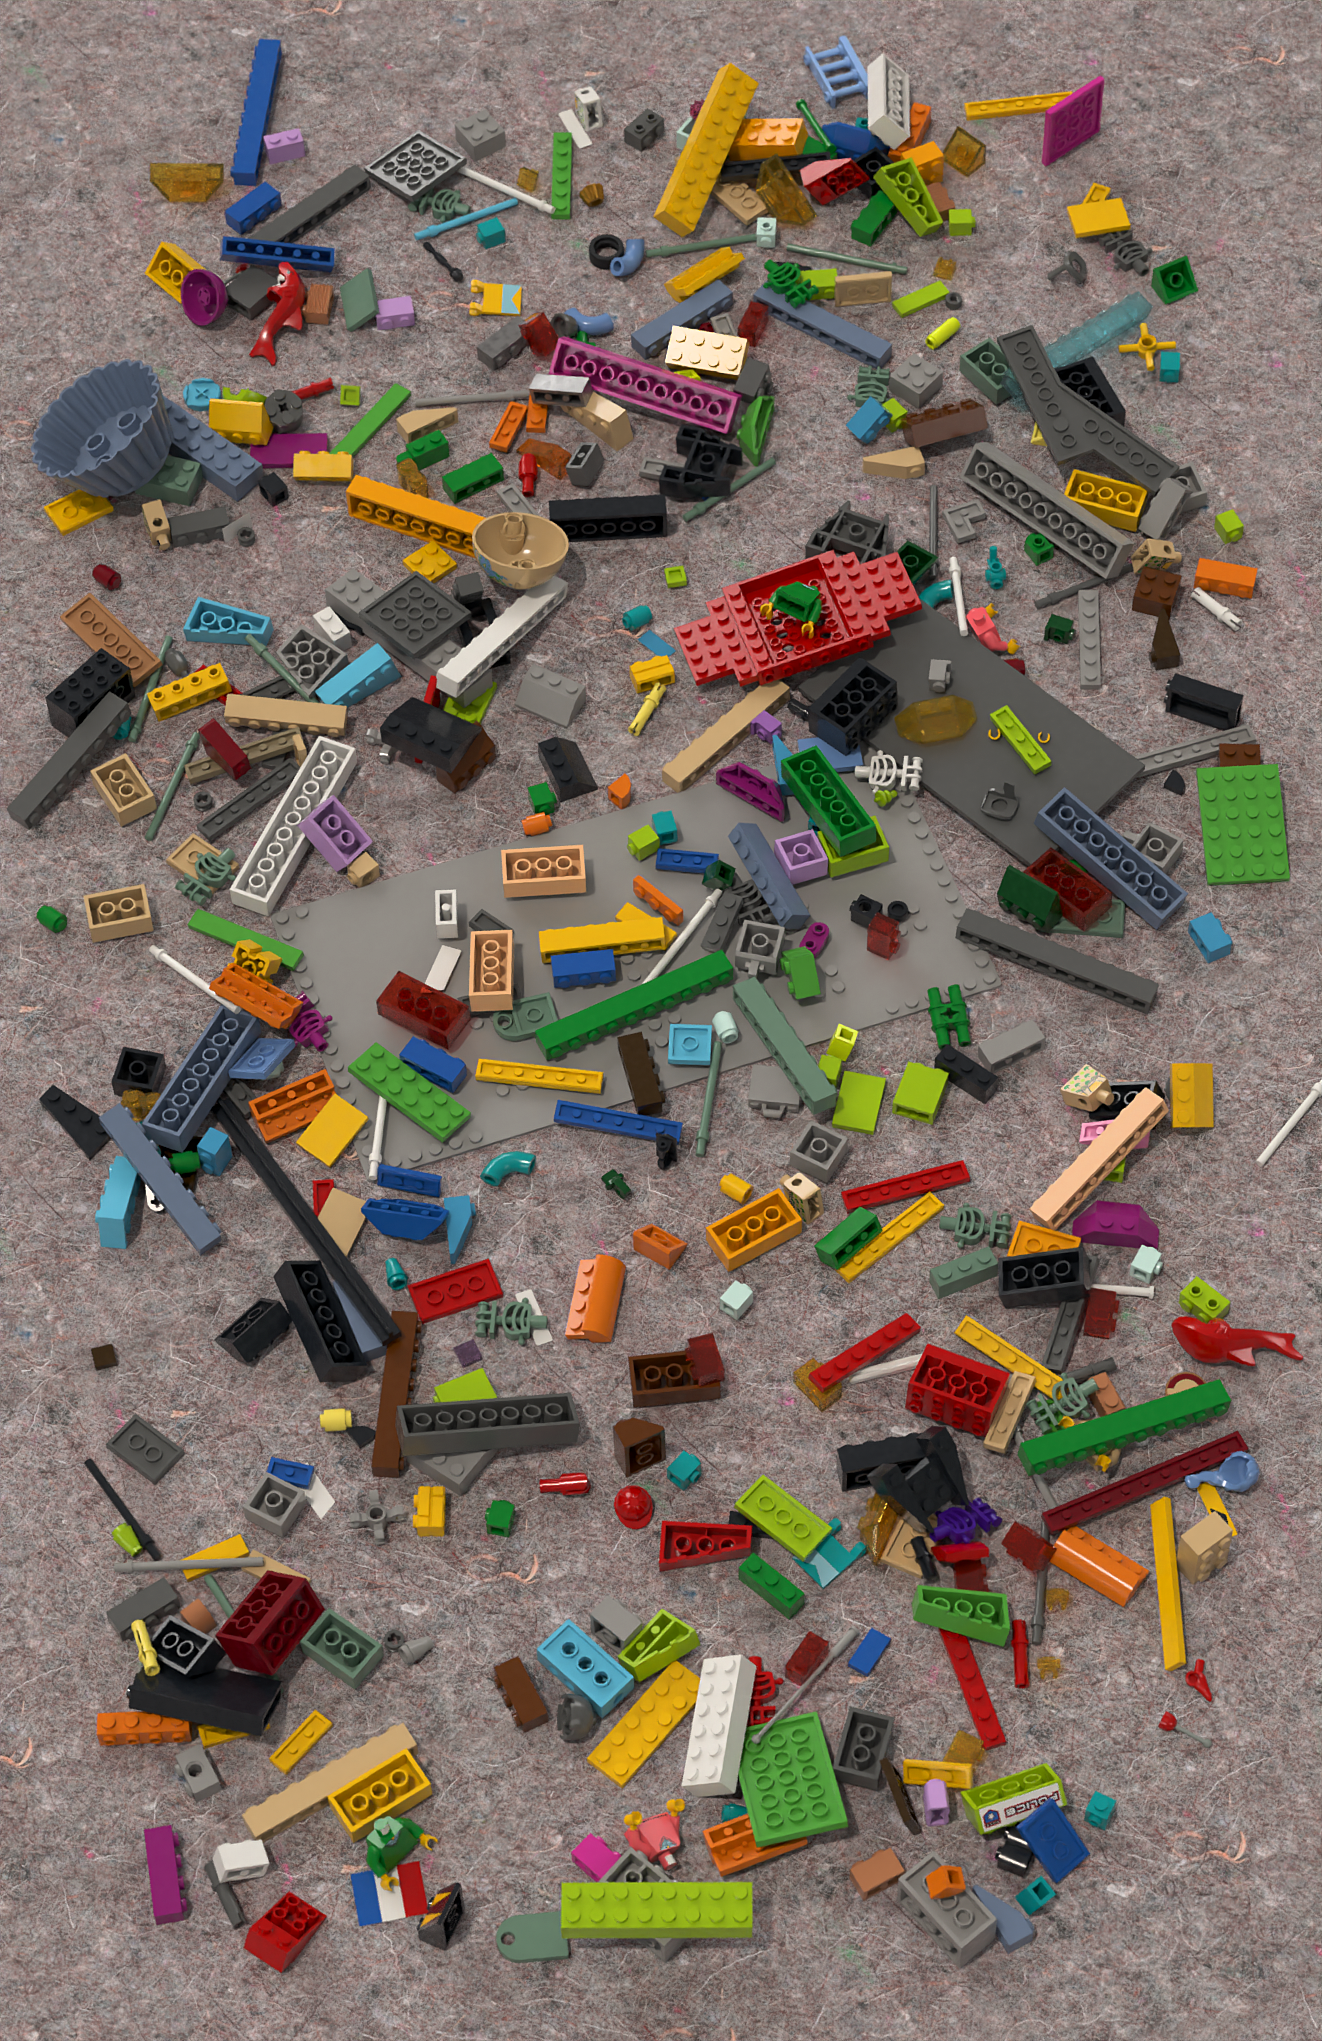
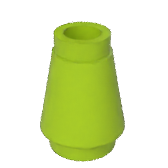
M122 1523L112 1531L113 1540L132 1557L143 1550L131 1526Z

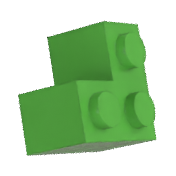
M805 946L782 951V958H779L781 970H784L785 974L789 975L790 982H787L789 994H792L796 999L821 994L813 953Z

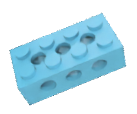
M570 1619L563 1623L536 1649L537 1660L574 1694L588 1699L593 1707V1711L602 1719L634 1689V1677Z

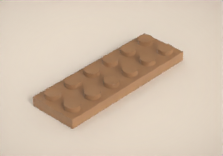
M90 592L60 616L61 621L94 653L102 648L128 666L131 671L134 688L163 665L161 660Z

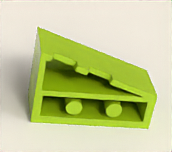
M661 1609L617 1657L620 1665L635 1680L641 1682L701 1644L695 1629L664 1609Z

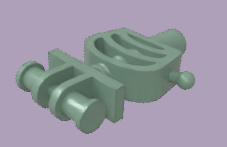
M434 187L414 202L411 201L408 205V209L413 212L419 206V213L421 215L424 214L428 205H431L433 217L440 220L441 223L451 221L455 214L465 216L471 212V206L461 204L460 190H455L454 192L449 189H443L433 198Z
M860 365L855 395L849 394L847 399H855L856 407H862L870 396L881 404L890 400L891 398H887L886 387L889 384L890 368L881 369V366H878L877 370H873L870 365L869 367H862Z
M226 848L218 857L210 852L204 856L202 853H198V860L195 862L198 880L185 873L183 875L184 882L179 880L175 885V889L180 890L185 897L190 895L189 900L196 901L202 906L207 898L210 899L212 897L211 889L205 885L221 888L229 879L235 881L236 876L232 875L231 866L228 865L236 856L230 848Z
M965 1202L963 1208H958L957 1218L941 1216L939 1229L954 1230V1241L958 1242V1248H963L964 1244L976 1245L982 1239L984 1232L990 1233L988 1245L990 1248H993L994 1238L998 1239L997 1247L1007 1248V1239L1010 1238L1008 1231L1011 1230L1010 1220L1012 1216L1008 1213H1002L1000 1216L1001 1221H997L998 1211H993L992 1223L985 1224L983 1212L978 1208L970 1207L969 1203Z
M523 1298L522 1302H510L505 1307L502 1316H497V1301H492V1311H488L489 1303L479 1302V1311L476 1313V1317L479 1320L475 1322L477 1327L475 1336L484 1338L487 1335L486 1329H490V1339H495L496 1325L502 1324L507 1339L518 1340L519 1345H523L525 1343L524 1339L530 1338L531 1328L547 1329L548 1316L532 1315V1306L528 1304V1298ZM506 1325H511L513 1331L509 1330ZM520 1325L521 1330H518L516 1326Z
M1062 1373L1061 1378L1063 1381L1056 1383L1052 1388V1398L1054 1400L1052 1405H1048L1041 1393L1037 1396L1042 1406L1038 1407L1036 1399L1026 1403V1407H1029L1031 1411L1030 1416L1032 1418L1037 1417L1035 1424L1042 1430V1435H1046L1053 1430L1047 1423L1050 1420L1057 1429L1061 1427L1058 1426V1421L1054 1416V1413L1058 1412V1410L1064 1416L1071 1419H1076L1082 1414L1085 1419L1090 1417V1413L1086 1412L1090 1405L1085 1397L1099 1390L1093 1378L1078 1385L1073 1377L1067 1379L1068 1375ZM1061 1390V1394L1063 1397L1062 1399L1058 1400V1394ZM1076 1401L1080 1406L1075 1407L1072 1402ZM1069 1406L1073 1412H1067L1063 1408Z

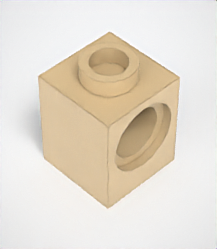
M367 852L347 865L348 880L359 888L367 886L380 876L379 864Z

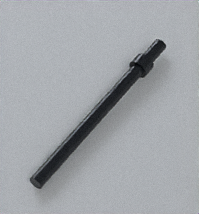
M91 1458L87 1459L84 1462L85 1466L126 1523L132 1527L143 1550H147L152 1559L158 1561L162 1556L153 1545L154 1541L151 1536L143 1531Z

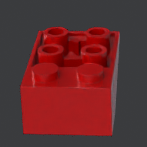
M851 158L815 161L800 170L804 187L822 205L870 180L867 174Z
M289 1891L249 1928L244 1949L282 1973L295 1961L327 1916Z

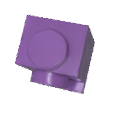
M763 710L750 722V734L753 736L757 734L760 739L772 744V735H777L779 739L782 736V723Z

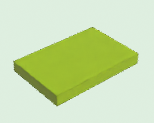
M844 1071L832 1127L873 1135L886 1078Z

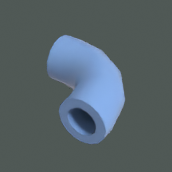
M644 239L626 240L624 256L616 257L611 262L610 269L614 276L630 275L640 266L644 256Z
M570 308L564 313L576 319L578 324L577 332L585 331L587 335H600L608 333L614 328L612 319L607 313L595 317L581 314L576 308Z

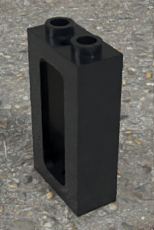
M490 598L463 604L465 608L471 611V618L485 614L489 626L497 618ZM468 621L457 628L463 648H466L474 638ZM510 650L500 657L489 669L510 664Z
M1177 673L1174 674L1172 680H1168L1165 688L1167 693L1163 702L1166 703L1165 712L1222 731L1237 727L1241 716L1244 695Z

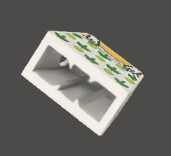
M592 87L576 90L574 92L576 112L585 131L603 127L599 96Z

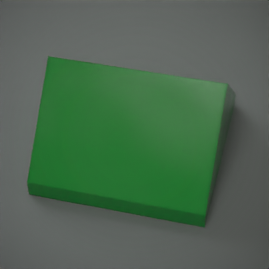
M1187 255L1153 268L1151 287L1164 304L1199 291Z

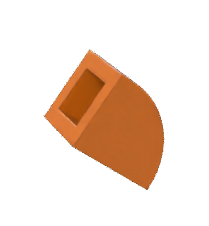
M626 773L608 786V799L621 810L625 809L631 801V782Z
M942 1865L926 1876L930 1899L947 1898L966 1890L961 1867Z

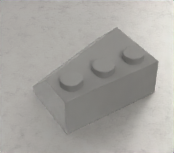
M302 624L276 651V654L309 698L317 696L315 691L349 665L345 652Z
M499 1449L407 1456V1462L461 1497Z

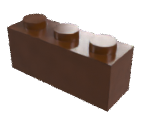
M519 1656L495 1666V1676L492 1677V1680L497 1689L501 1688L504 1694L502 1699L506 1708L511 1707L514 1713L511 1716L516 1727L520 1726L523 1733H526L549 1722L548 1712Z

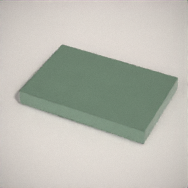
M366 268L340 287L346 326L350 332H353L379 314L372 271Z

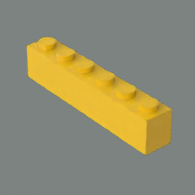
M650 917L641 920L631 919L623 922H608L598 925L589 924L581 927L539 931L542 963H550L551 956L608 949H613V955L666 949L662 917Z

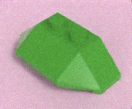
M759 396L748 406L746 414L742 415V429H738L737 440H739L742 452L757 467L774 412V396Z

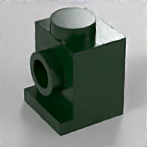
M1051 614L1045 627L1044 641L1052 639L1056 642L1068 644L1069 640L1072 641L1075 636L1076 630L1073 629L1074 621Z

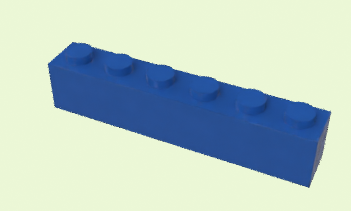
M223 236L220 244L219 261L278 267L281 262H288L294 269L331 273L334 267L335 248Z

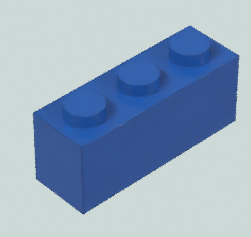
M265 181L224 211L226 224L240 235L244 234L282 206L280 192Z
M613 949L551 956L554 988H567L575 985L586 986L594 983L616 981Z
M414 1036L399 1054L402 1062L425 1079L451 1093L455 1092L467 1076L466 1064L460 1058H454L443 1049H437L427 1041L419 1040Z

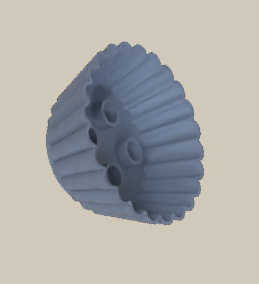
M124 359L119 363L111 361L103 368L96 367L92 369L88 375L77 378L73 386L66 387L60 393L59 399L54 400L48 406V412L38 422L40 427L35 430L33 434L35 442L31 445V452L35 453L32 461L38 465L39 471L90 495L105 498L129 494L149 482L165 463L171 445L170 438L173 434L158 375L153 373L150 365L144 366L141 360L134 361L133 363L130 359Z

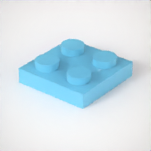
M670 1024L668 1064L710 1065L712 1025Z

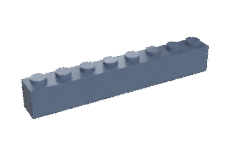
M763 284L753 294L754 308L868 366H872L876 370L878 366L882 368L892 357V344L887 340H883L807 300L806 303L799 304L796 308H793L790 302H785V294H776L770 286L765 289Z
M120 1103L99 1117L100 1125L201 1256L221 1241V1229L215 1222L211 1223L207 1218L209 1216L208 1212L203 1206L199 1207L197 1205L194 1193L190 1189L186 1190L182 1185L184 1181L177 1172L174 1174L171 1171V1164L168 1159L158 1154L157 1151L159 1149L152 1139L148 1141L145 1137L146 1131L140 1123L135 1124L132 1120L134 1116L127 1106L123 1108Z

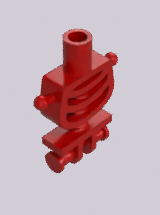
M759 1656L748 1658L749 1661L756 1665L750 1701L752 1706L749 1707L748 1713L750 1718L747 1719L746 1727L768 1723L775 1716V1706L761 1705L772 1701L776 1694L775 1685H782L784 1682L782 1678L774 1680L771 1671L762 1672V1658ZM753 1716H760V1720H754Z

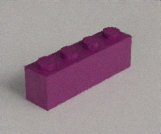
M172 1825L144 1829L156 1925L185 1921L184 1912H188L186 1897L182 1898L181 1890H185L183 1876H179L178 1868H182L181 1855L176 1854V1847L180 1846L178 1832H173Z

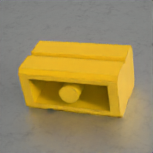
M667 655L662 657L655 656L645 662L637 661L629 666L630 679L637 694L653 689L655 683H661L659 687L662 684L665 686L675 683L674 669Z
M418 1487V1495H414V1508H417V1515H413V1528H417L418 1536H444L446 1512L445 1487Z

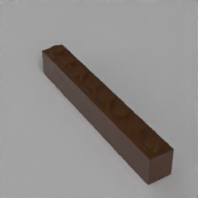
M392 1310L391 1319L400 1329L402 1336L387 1344L371 1465L373 1477L399 1478L400 1470L405 1468V1457H402L395 1427L396 1410L399 1405H412L413 1399L410 1398V1391L414 1392L415 1378H412V1374L417 1372V1359L414 1358L415 1353H419L420 1340H417V1335L422 1333V1321L418 1318V1312Z

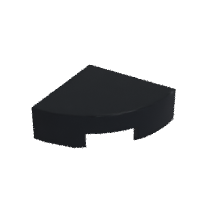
M1173 769L1164 783V788L1182 796L1184 791L1182 776Z
M354 1426L347 1429V1434L361 1449L375 1439L376 1431L366 1426Z

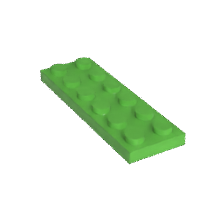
M377 1042L348 1066L350 1074L442 1143L471 1118L470 1111Z

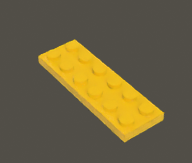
M677 1660L672 1662L587 1757V1762L623 1789L696 1706L700 1678Z

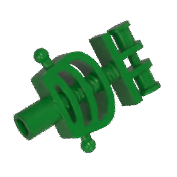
M770 259L764 264V268L769 274L767 275V283H764L763 287L767 289L770 286L776 294H785V302H790L793 308H796L799 304L806 303V299L810 300L813 295L819 293L817 286H811L809 278L800 284L801 272L798 269V263L792 265L786 262L779 267Z

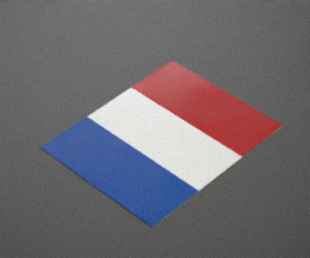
M419 1861L396 1865L387 1874L390 1877L397 1878L399 1881L398 1886L393 1885L391 1881L389 1882V1887L392 1891L384 1890L381 1887L382 1879L380 1877L377 1878L372 1870L350 1874L359 1927L427 1914V1901Z

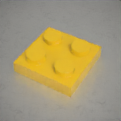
M433 540L402 560L403 565L411 573L418 571L432 583H436L458 568L457 563Z

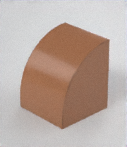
M198 1598L180 1611L183 1622L205 1634H208L217 1627L213 1617Z

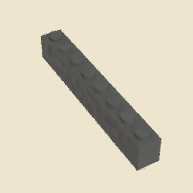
M354 164L247 239L283 243L295 242L370 190V176Z
M109 691L6 808L10 817L28 830L33 825H36L45 811L52 807L53 802L78 777L80 771L90 764L94 755L103 749L108 739L116 734L117 729L122 723L129 719L132 712L128 703Z

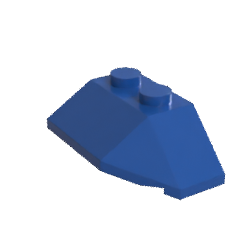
M833 122L822 126V130L830 142L836 146L837 159L851 158L855 160L874 147H877L888 157L891 147L886 146L881 138L873 135L869 130L841 122Z
M369 1198L362 1206L361 1213L382 1234L392 1237H405L412 1240H423L444 1222L449 1215V1210L429 1203L402 1199L376 1200L375 1198Z

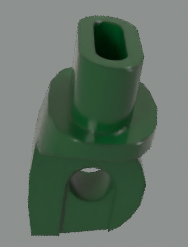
M612 1169L602 1176L601 1180L606 1184L605 1188L607 1190L614 1189L622 1199L630 1195L631 1189L623 1181L624 1175L622 1173L618 1174L615 1169Z

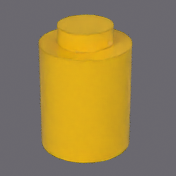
M732 1173L728 1176L724 1175L719 1183L722 1193L741 1204L747 1202L754 1188L751 1184Z

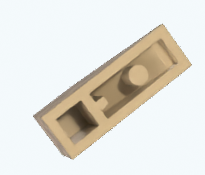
M456 407L411 411L396 418L397 431L408 444L436 430L441 431L458 423V411Z
M909 447L864 457L862 470L863 473L894 478H917L924 475L925 462L919 447Z

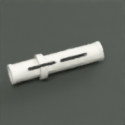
M1200 587L1194 590L1200 596L1192 592L1191 597L1216 615L1220 622H1225L1234 631L1239 629L1234 622L1242 626L1243 621L1233 615L1228 607L1224 608Z

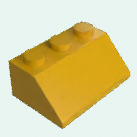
M161 241L145 274L182 304L181 287L185 276L194 269L205 268L176 244Z
M210 398L209 427L230 442L267 445L274 427L270 422L263 403Z
M1213 1063L1170 1064L1171 1128L1214 1127Z

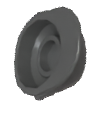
M555 313L548 327L554 344L557 345L558 339L565 336L572 339L576 335L578 324L574 317L563 313Z

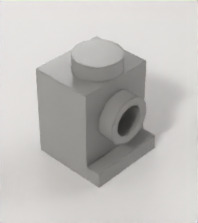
M931 659L929 691L945 692L946 684H950L951 661Z

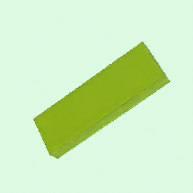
M939 280L893 301L892 307L901 318H904L944 300L950 292Z

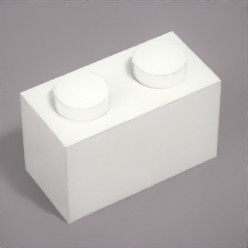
M330 606L313 615L314 629L319 636L342 651L352 647L350 631Z
M456 889L435 890L437 938H458Z
M246 1840L235 1844L224 1843L217 1846L213 1856V1863L220 1883L264 1876L269 1865L262 1840Z

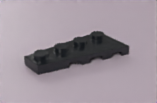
M52 1085L39 1098L40 1104L62 1126L65 1133L74 1140V1143L79 1149L81 1148L89 1160L111 1139L100 1125V1116L55 1085Z

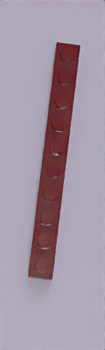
M1239 1431L1233 1432L1045 1511L1041 1514V1518L1049 1533L1054 1535L1182 1481L1188 1475H1196L1222 1464L1233 1452L1242 1451L1248 1453L1249 1448Z

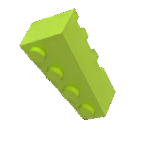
M912 157L881 167L874 175L875 181L920 237L935 233L944 223Z

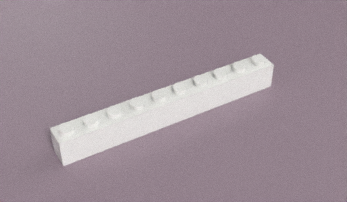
M553 576L544 584L528 589L499 618L497 617L488 628H484L477 638H473L466 648H462L456 657L451 658L445 667L438 670L436 674V688L457 698L566 598L568 582Z

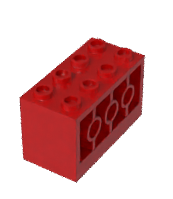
M927 1343L908 1383L905 1409L986 1438L1007 1390L1010 1373Z

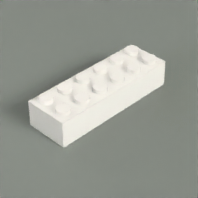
M882 53L868 66V129L873 135L881 138L886 146H890L895 150L910 137L909 75Z
M742 1654L704 1659L682 1780V1787L695 1797L734 1794L736 1790L756 1665Z

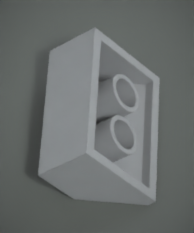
M533 664L523 678L515 701V707L567 729L586 702V686Z

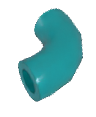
M952 580L934 583L924 589L918 597L934 609L938 603L954 599Z
M521 1151L502 1153L491 1159L483 1169L480 1178L488 1185L498 1186L501 1180L509 1173L519 1172L530 1175L536 1163V1155Z

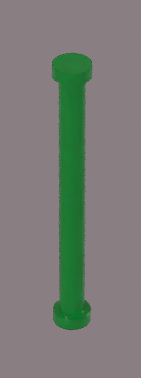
M799 99L796 102L797 109L802 111L825 146V151L830 152V155L835 153L836 146L830 142L808 109L807 102L804 99Z

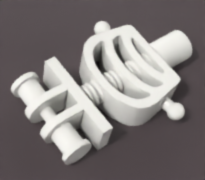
M879 750L877 752L878 756L871 758V766L855 767V778H869L873 795L878 790H891L897 782V777L902 778V791L907 790V782H911L909 785L910 790L918 791V785L922 778L918 774L922 773L921 763L923 759L913 757V766H909V757L904 756L903 769H898L895 759L891 755H883V751ZM887 763L892 764L893 769H889Z

